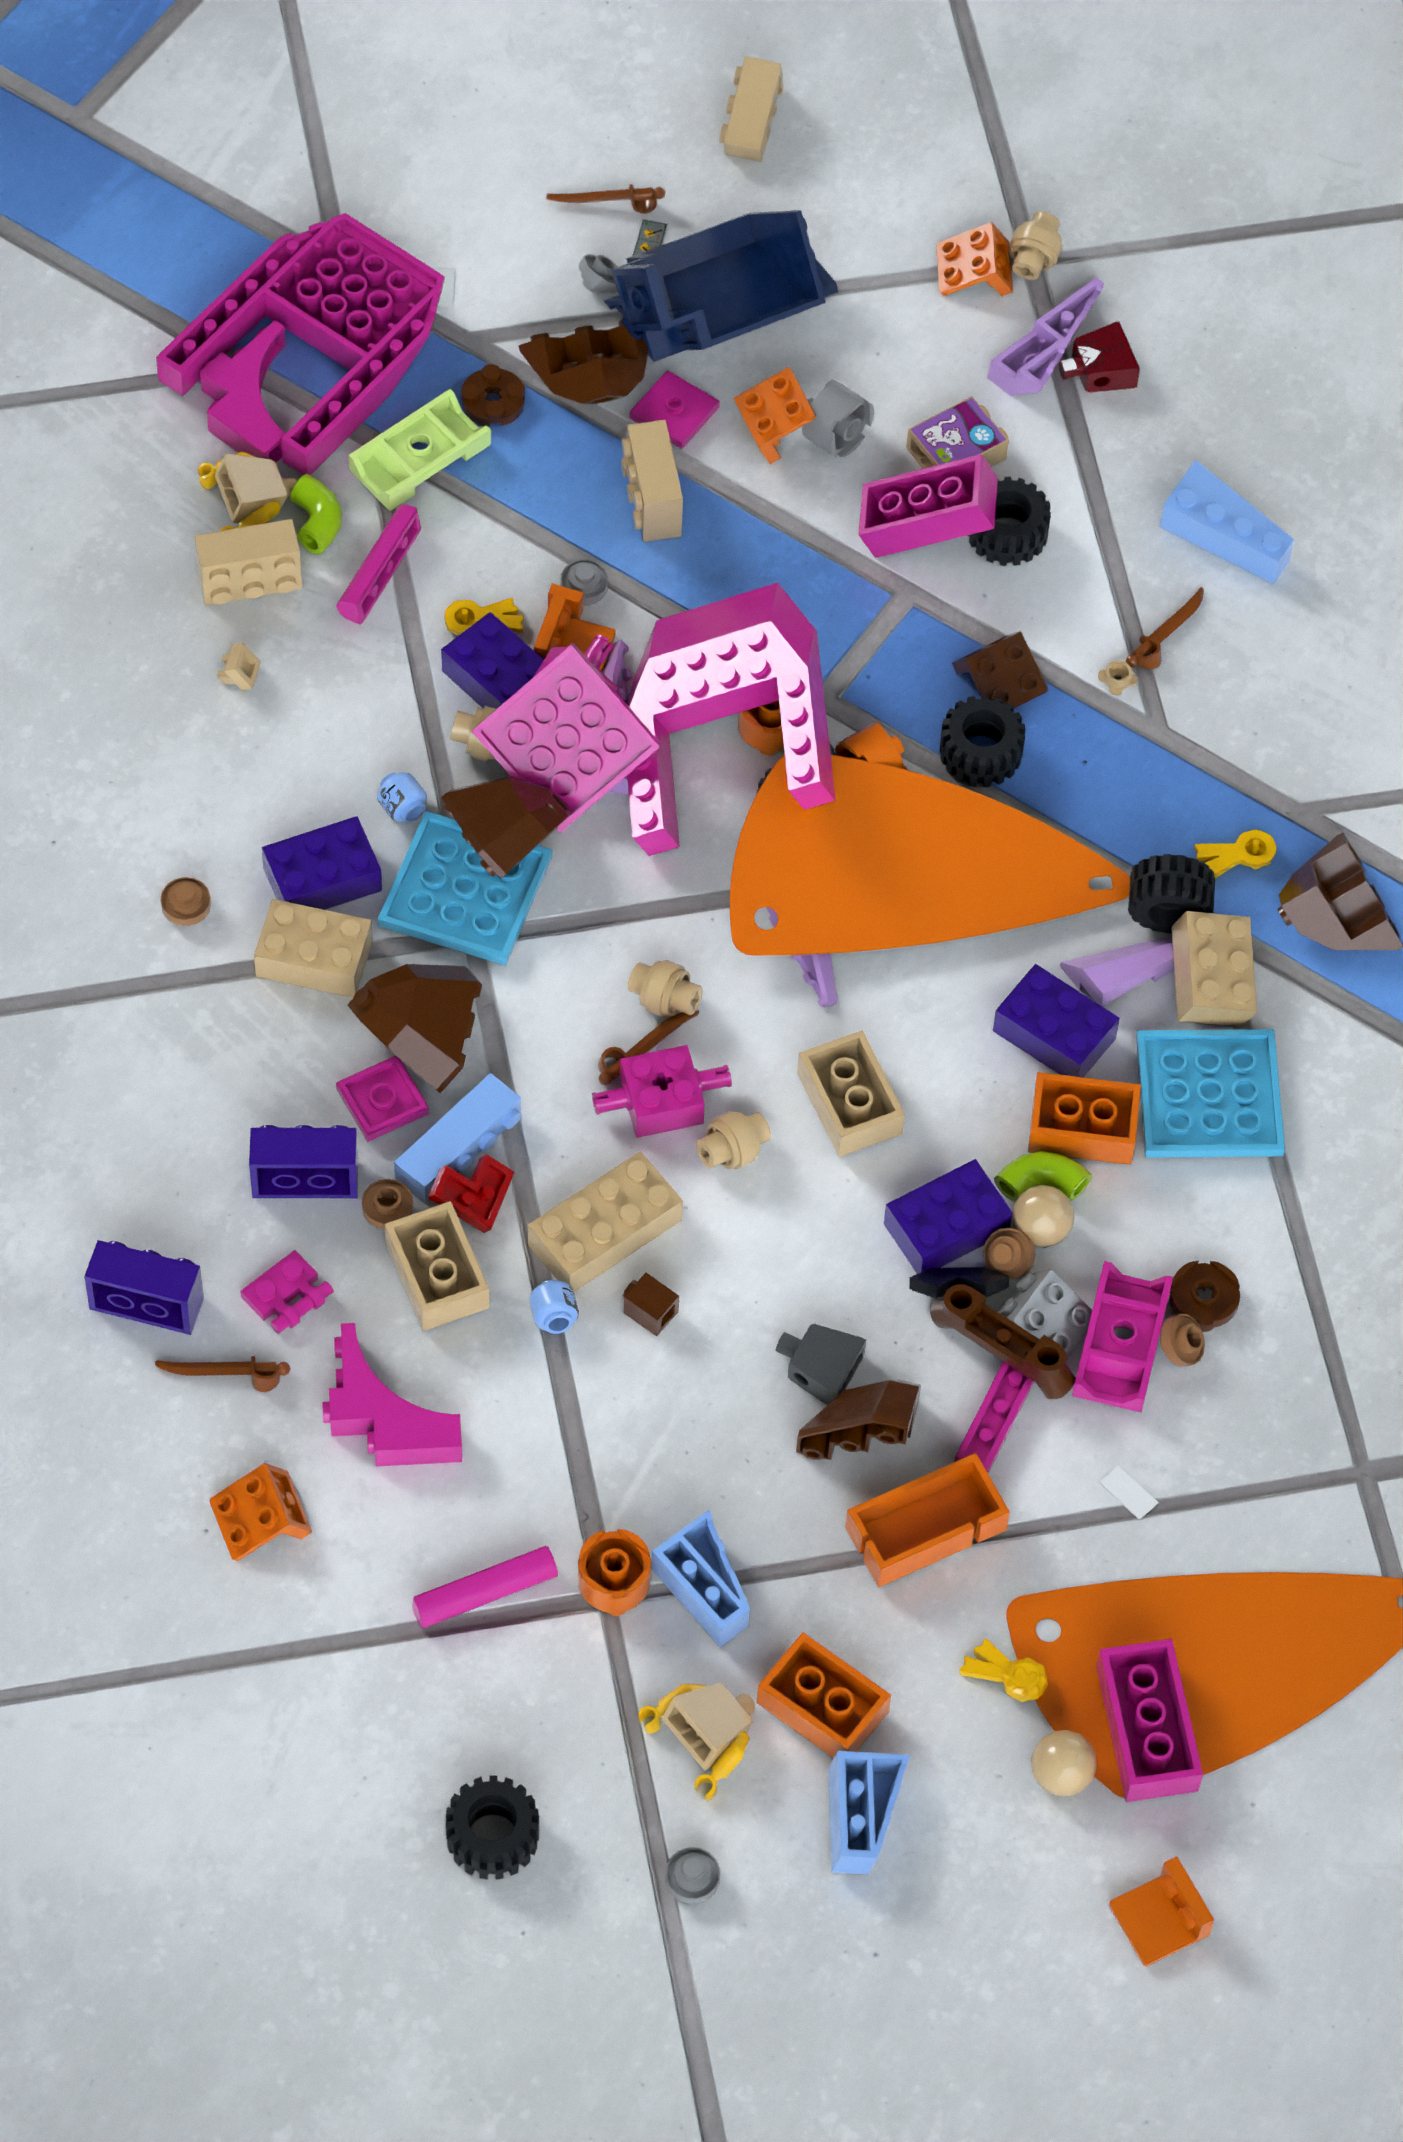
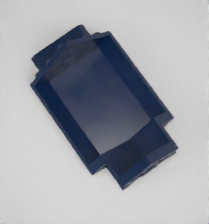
M794 210L747 213L626 258L627 264L612 269L618 296L607 299L604 302L610 309L617 308L624 317L621 323L635 340L642 339L648 347L647 354L656 362L685 350H704L826 303L824 297L839 291L834 279L815 257L808 238L807 223L802 215V211Z

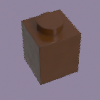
M647 1272L638 1281H631L623 1292V1313L656 1337L679 1312V1295Z

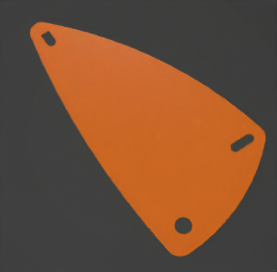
M784 754L775 764L759 789L740 833L731 874L730 925L732 941L735 947L740 952L751 956L810 955L892 949L1001 932L1118 902L1129 896L1130 877L1111 862L1068 835L1011 806L940 779L879 763H874L870 766L868 761L831 755L835 801L804 810L788 791ZM1111 876L1113 889L1093 890L1089 887L1090 879ZM763 907L773 909L778 916L776 926L768 930L758 927L754 920L757 910Z
M1252 1572L1178 1575L1122 1580L1022 1595L1012 1600L1008 1605L1006 1617L1017 1660L1031 1658L1045 1668L1048 1686L1042 1696L1035 1699L1046 1720L1054 1731L1069 1730L1080 1733L1091 1743L1097 1758V1770L1094 1777L1114 1794L1125 1798L1096 1669L1100 1649L1172 1639L1203 1775L1238 1761L1298 1729L1347 1696L1403 1648V1608H1400L1397 1604V1599L1403 1596V1578L1332 1573ZM1043 1619L1055 1620L1061 1627L1059 1638L1052 1642L1041 1640L1036 1634L1037 1624Z

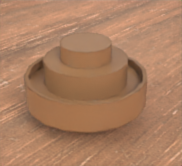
M183 877L175 879L168 883L161 893L160 902L163 915L176 925L190 926L204 920L210 912L211 897L209 889L203 882L195 878Z
M378 1180L369 1185L363 1194V1215L369 1224L376 1228L385 1230L386 1223L412 1215L414 1201L412 1192L405 1184L398 1180Z
M1003 1228L993 1232L986 1240L983 1249V1258L987 1269L1008 1275L1009 1279H1018L1027 1274L1033 1267L1036 1257L1035 1246L1031 1239L1016 1228Z
M1188 1314L1174 1315L1165 1320L1161 1329L1160 1343L1168 1359L1178 1367H1187L1198 1363L1204 1354L1205 1341L1204 1334L1197 1321Z

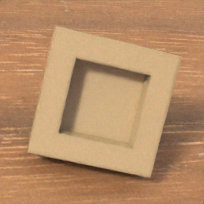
M244 643L232 644L230 653L224 654L222 661L226 664L225 669L218 671L217 677L223 684L237 685L241 690L253 689L261 661Z

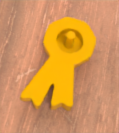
M513 598L484 607L471 600L454 601L444 612L447 630L457 636L489 612L494 614L512 632L523 633L522 623L524 622V616L518 615L519 609L513 605Z
M1254 829L1241 833L1235 843L1195 844L1194 850L1197 852L1196 859L1199 862L1207 861L1205 864L1209 866V869L1213 870L1216 879L1239 863L1254 870L1270 865L1276 854L1277 847L1270 834Z
M987 1639L983 1640L982 1646L974 1648V1655L978 1659L964 1656L965 1665L959 1670L963 1676L1002 1682L1006 1694L1020 1702L1040 1698L1048 1686V1678L1043 1665L1031 1658L1010 1661Z

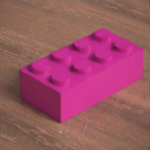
M979 454L865 483L862 487L858 535L873 556L878 558L994 529L998 477L983 455Z
M1172 1639L1100 1649L1096 1669L1125 1801L1132 1802L1198 1792L1203 1772Z

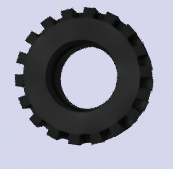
M1004 477L1003 481L998 479L994 529L967 535L969 536L971 547H976V553L980 557L986 555V561L993 563L996 560L1002 566H1006L1007 563H1013V566L1021 564L1022 560L1027 563L1033 560V555L1038 556L1042 552L1043 546H1046L1048 539L1051 506L1049 501H1045V493L1043 491L1037 492V485L1032 482L1029 485L1025 484V479L1018 478L1017 481L1011 480V477ZM1009 517L1020 521L1021 524L1005 525L996 519Z
M981 695V699H976L975 696L967 697L966 703L961 700L957 702L955 709L950 708L946 713V719L943 720L939 753H941L940 759L942 764H947L946 771L950 775L956 773V780L960 782L967 780L970 786L975 787L977 783H983V787H991V782L999 785L1004 782L1005 777L1010 779L1014 775L1015 769H1019L1025 742L1026 729L1025 724L1022 723L1020 713H1014V707L1009 703L1003 705L1002 699L996 697L995 700H989V696ZM974 736H986L996 741L997 744L982 747L971 743L967 739Z
M1163 854L1162 856L1155 855L1151 856L1150 859H1143L1139 861V864L1134 865L1130 875L1128 913L1132 915L1131 918L1134 922H1138L1144 928L1172 934L1171 927L1186 911L1213 913L1215 874L1213 870L1209 869L1207 864L1184 855Z
M489 1775V1781L483 1782L482 1777L475 1778L474 1786L472 1787L467 1783L461 1786L460 1796L457 1794L453 1795L450 1800L451 1807H447L446 1811L447 1847L449 1853H453L454 1862L458 1866L464 1863L465 1872L472 1875L475 1871H478L479 1878L486 1880L488 1879V1874H495V1879L498 1880L504 1879V1872L509 1871L511 1876L518 1873L519 1864L526 1867L530 1863V1854L535 1855L537 1841H539L538 1808L535 1809L533 1796L529 1795L526 1797V1788L521 1784L516 1788L513 1787V1779L505 1777L504 1782H499L498 1776ZM499 1815L508 1819L513 1824L514 1829L508 1836L500 1840L489 1841L474 1834L471 1826L483 1816Z

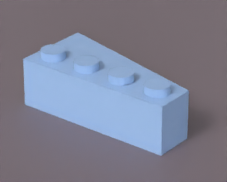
M1197 460L1192 463L1163 506L1161 528L1272 584H1275L1290 561L1294 539Z

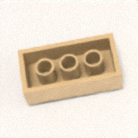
M640 1151L528 1224V1246L557 1280L566 1282L575 1292L681 1222L683 1200Z

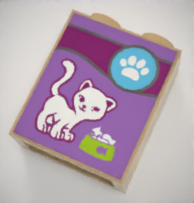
M971 396L909 428L906 449L923 469L982 454L989 466L993 467L1006 460L1009 438L1005 430L1001 427L998 428L992 421L986 407L979 405Z

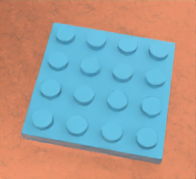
M425 811L379 914L378 926L506 966L551 862L553 850L537 845L503 878H500L497 874L493 877L480 864L482 858L463 838L461 834L463 831L456 820Z
M1274 1029L1137 1030L1136 1045L1139 1084H1141L1140 1099L1145 1158L1284 1156L1285 1144Z

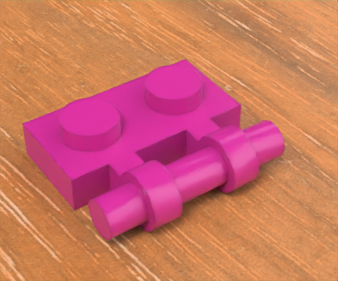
M294 1250L240 1292L241 1298L263 1321L274 1313L278 1316L270 1322V1325L279 1334L287 1327H295L300 1323V1317L312 1308L317 1310L325 1304L324 1299L331 1295L334 1290L327 1281H324L316 1288L311 1286L318 1280V1273ZM297 1295L302 1297L293 1306L286 1305Z

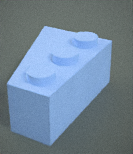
M708 1510L652 1551L651 1569L721 1648L749 1627L750 1608L735 1571L731 1568L725 1553V1547L722 1540L719 1539L713 1524V1518Z
M837 1751L828 1767L831 1872L869 1874L878 1859L910 1755Z

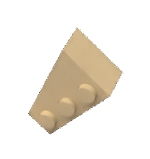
M745 56L743 66H737L734 85L738 86L736 94L730 95L728 100L727 113L731 115L729 123L722 125L720 142L724 143L726 155L761 162L770 134L772 116L775 117L777 106H775L777 95L782 94L783 91L782 64Z

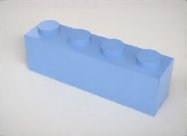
M488 1074L394 1162L395 1179L405 1184L416 1197L426 1204L430 1200L428 1195L440 1168L447 1165L459 1174L465 1173L472 1165L473 1159L481 1151H488L495 1144L498 1135L505 1129L513 1128L521 1118V1097L493 1074Z

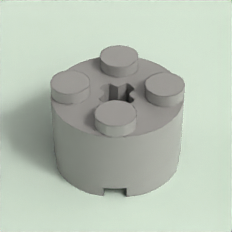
M834 379L830 380L814 399H808L816 418L802 426V434L835 457L836 455L841 458L846 457L864 440L865 435L861 432L866 424L871 427L874 418V407L866 399L843 384L838 383Z

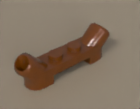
M954 1285L943 1296L935 1299L930 1313L932 1321L939 1328H953L1033 1380L1048 1399H1060L1071 1391L1076 1377L1066 1364V1353L1060 1344L1046 1335L1038 1339L986 1305V1296L970 1286Z

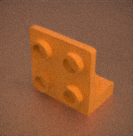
M992 222L937 243L939 292L943 296L986 281L990 287L993 286L1001 296L1013 292L1010 242Z
M789 367L733 398L757 446L769 464L781 458L776 449V446L780 444L779 439L816 418L794 373Z
M553 594L536 639L534 651L541 658L545 659L552 647H569L574 643L585 654L595 635H602L609 639L608 643H613L616 630L571 618L570 612L566 611V597ZM607 657L599 667L601 672L603 671Z
M263 1463L209 1500L230 1556L236 1561L241 1560L281 1533L298 1539H303L312 1533L288 1471L267 1463Z
M1177 1856L1164 1862L1159 1877L1112 1899L1109 1903V1908L1145 1967L1210 1936L1215 1920Z

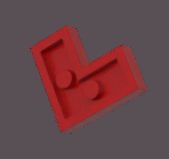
M487 1154L479 1159L471 1180L446 1165L439 1169L428 1199L438 1205L451 1201L460 1219L479 1231L486 1233L492 1229L515 1172Z

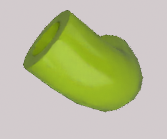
M304 474L295 484L290 496V500L306 510L310 516L309 520L299 529L297 536L300 544L307 551L314 555H320L333 543L341 529L342 509L336 495L328 487L311 475Z
M1039 1151L1024 1154L1006 1165L994 1177V1183L999 1191L1013 1202H1016L1020 1194L1029 1188L1039 1185L1053 1186L1061 1190L1070 1201H1073L1086 1189L1092 1179V1174L1078 1162L1063 1154Z

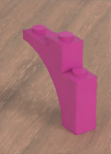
M274 320L266 328L260 329L250 343L245 347L239 348L234 353L232 359L221 352L213 360L207 361L200 371L202 391L215 400L207 411L208 431L238 453L246 452L257 458L272 459L277 463L282 458L281 438L286 433L272 420L261 397V388L265 374L272 361L286 346L285 327Z
M341 1323V1337H334L335 1358H342V1369H335L336 1388H329V1402H322L323 1423H330L331 1436L367 1435L368 1454L375 1453L376 1466L462 1462L460 1414L439 1413L424 1409L400 1398L389 1390L376 1377L365 1361L356 1336L355 1323Z

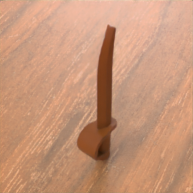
M631 184L629 189L568 194L548 193L546 199L564 203H591L631 199L632 207L635 211L647 214L656 208L657 199L664 198L666 192L662 187L635 189L634 185Z
M1200 587L1183 607L1149 637L1142 635L1139 638L1141 645L1126 658V663L1130 667L1138 665L1145 669H1155L1160 666L1162 660L1160 643L1195 613L1203 599V587Z
M699 1010L695 1011L692 1015L682 1012L669 1017L626 1053L618 1047L606 1049L598 1062V1068L601 1072L599 1075L600 1084L608 1085L612 1080L620 1076L621 1058L648 1053L681 1025L698 1016ZM614 1058L616 1061L607 1068L604 1059Z
M251 1356V1361L249 1362L155 1361L156 1367L179 1375H251L253 1387L260 1392H268L276 1388L280 1381V1375L285 1376L289 1374L291 1369L287 1362H280L279 1364L276 1362H256L255 1356Z

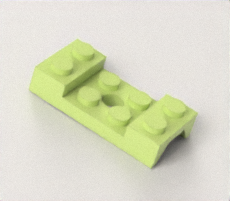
M449 389L349 454V471L391 511L413 497L417 485L458 458L462 457L467 461L490 446L491 429L487 425L478 427L462 412L454 392ZM419 442L426 443L428 447L423 450H416L412 445Z

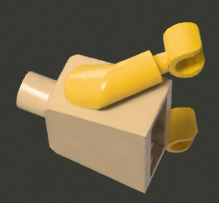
M239 452L234 455L225 454L222 460L217 461L216 466H213L211 463H202L198 467L199 481L202 488L210 489L218 483L232 523L239 524L236 528L268 523L279 514L286 498H290L291 492L297 483L295 478H281L276 462L272 459L257 458L246 452ZM225 526L221 531L235 529V527Z
M684 1683L658 1701L659 1705L656 1708L653 1706L642 1707L639 1710L638 1719L642 1722L647 1717H655L652 1722L644 1727L647 1733L652 1734L660 1729L662 1717V1720L705 1771L711 1767L713 1771L709 1775L703 1774L697 1777L694 1786L695 1791L703 1783H710L713 1786L704 1797L707 1801L715 1797L717 1793L716 1783L719 1779L725 1780L744 1756L750 1740L747 1731L753 1723L750 1715L755 1711V1703L746 1693L734 1697L725 1685L720 1683L710 1686Z

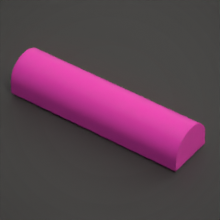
M399 505L336 605L337 610L344 618L360 625L366 619L421 531L417 508L409 505Z
M543 1546L414 1596L412 1610L419 1626L424 1629L558 1577L555 1560L549 1546Z

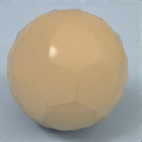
M1039 1185L1029 1188L1020 1194L1012 1210L1014 1228L1027 1235L1036 1247L1046 1248L1060 1243L1066 1239L1073 1228V1206L1069 1198L1061 1190L1053 1186Z
M1069 1730L1053 1731L1043 1737L1035 1746L1031 1757V1768L1037 1783L1048 1793L1062 1797L1071 1796L1081 1792L1092 1782L1097 1770V1758L1091 1743L1080 1733Z

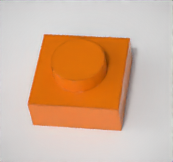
M552 583L548 592V607L553 594L566 597V611L570 612L571 618L580 620L583 613V592Z

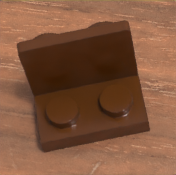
M1021 631L1006 635L952 663L957 675L969 672L980 697L981 695L989 696V700H995L996 697L1003 700V705L1009 703L1014 709L1048 691Z

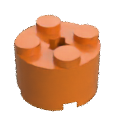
M779 701L738 713V729L745 742L758 749L764 755H773L777 751L784 750Z
M878 722L843 739L835 748L836 756L868 761L870 766L874 763L908 770L901 757V754L904 753L901 741L895 735L890 737Z
M617 1529V1531L611 1532L603 1530L593 1534L583 1544L578 1560V1588L583 1598L594 1608L613 1616L623 1615L626 1611L638 1606L648 1594L651 1582V1558L647 1545L639 1536L624 1529Z

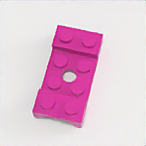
M1104 1261L1074 1383L1073 1397L1142 1413L1173 1277L1166 1275L1153 1281L1126 1276L1111 1262ZM1119 1327H1126L1132 1331L1133 1336L1129 1339H1120L1115 1335L1114 1330Z

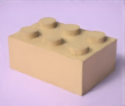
M666 420L627 425V438L621 440L624 458H621L623 477H628L630 483L627 484V496L629 504L634 503L635 510L632 511L635 530H641L643 542L682 537L683 496Z
M292 519L194 535L198 576L205 605L225 604L233 600L255 599L262 595L289 593L293 590L302 589L300 549Z
M272 899L254 954L256 977L353 998L358 991L373 942L372 920Z
M1186 911L1171 927L1178 1022L1242 1027L1257 1013L1250 917Z
M863 1030L799 1053L797 1074L838 1157L903 1134L905 1113Z
M451 1201L385 1224V1244L423 1331L489 1309V1287Z

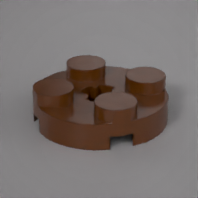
M495 364L485 365L482 370L471 374L462 385L461 401L463 411L468 418L478 425L490 427V423L496 424L500 422L501 426L508 425L515 421L524 410V384L515 374L500 369ZM498 394L500 399L497 401L493 398L492 401L487 400V395Z
M1192 1261L1182 1266L1174 1275L1169 1303L1176 1315H1190L1197 1321L1203 1332L1213 1330L1214 1327L1226 1324L1234 1317L1240 1302V1285L1236 1275L1227 1266L1215 1261H1210V1264H1198L1199 1261ZM1203 1288L1205 1292L1206 1288L1212 1291L1211 1300L1200 1299L1197 1290Z

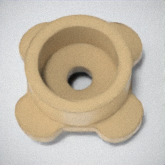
M1113 661L1107 665L1106 670L1102 669L1098 673L1099 681L1105 682L1109 687V692L1113 695L1122 694L1125 688L1129 686L1134 687L1138 681L1137 676L1132 674L1129 664L1123 661Z

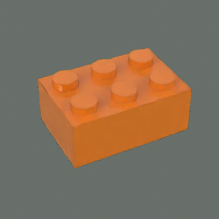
M1037 1072L1027 1153L1046 1151L1060 1153L1069 1158L1131 1165L1136 1143L1141 1084Z
M804 1632L800 1634L761 1681L757 1692V1704L833 1758L837 1751L857 1752L889 1713L891 1694Z

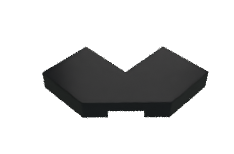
M984 1267L931 1268L909 1277V1289L933 1298H939L950 1287L961 1284L972 1287L987 1298L1009 1288V1276Z

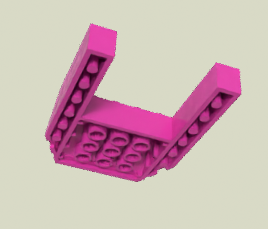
M346 213L333 217L328 222H319L311 225L306 232L294 236L292 233L280 236L156 356L158 380L184 396L201 379L200 371L207 361L213 360L221 352L227 354L265 316L273 321L276 320L285 329L350 370L281 438L282 462L302 475H311L391 395L430 336L445 276Z
M778 582L665 617L655 622L632 681L627 701L630 709L662 744L659 749L627 775L632 838L648 856L680 847L669 734L775 701H779L788 791L804 810L835 801L817 631Z

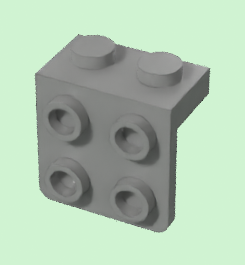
M1052 1269L1035 1273L1028 1272L1018 1281L1016 1285L1018 1290L1012 1298L1003 1302L997 1312L1038 1339L1046 1335L1060 1344L1065 1350L1067 1360L1087 1333L1092 1309Z

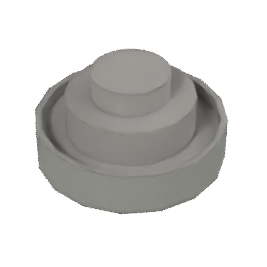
M585 255L578 266L584 280L583 285L595 294L599 292H617L612 269L618 266L606 256Z
M588 559L576 560L568 564L562 571L561 586L583 592V605H591L605 597L608 591V574L606 569L598 562Z
M688 1847L679 1850L670 1858L666 1866L665 1882L669 1892L676 1899L684 1903L697 1904L708 1900L715 1894L720 1882V1868L717 1860L708 1851L701 1848Z

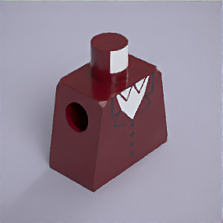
M1119 321L1077 337L1073 342L1072 358L1059 361V371L1062 379L1065 380L1079 376L1085 391L1089 393L1137 387L1140 367Z

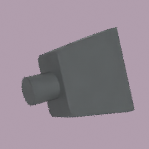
M811 1324L802 1340L784 1332L778 1341L776 1352L791 1358L788 1378L828 1405L846 1390L865 1356L866 1339L821 1325Z

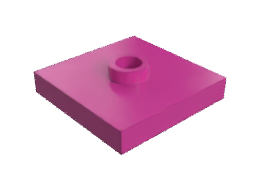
M667 370L630 411V419L637 423L666 420L670 442L683 449L719 409L720 401Z
M393 1056L336 1082L338 1093L367 1142L430 1114L427 1103L401 1059L397 1056Z

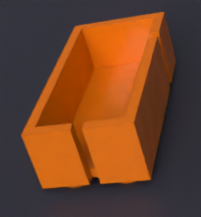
M974 1453L848 1509L845 1529L859 1554L864 1553L863 1561L879 1588L971 1547L974 1537L977 1543H980L1006 1531L1010 1511L978 1455Z

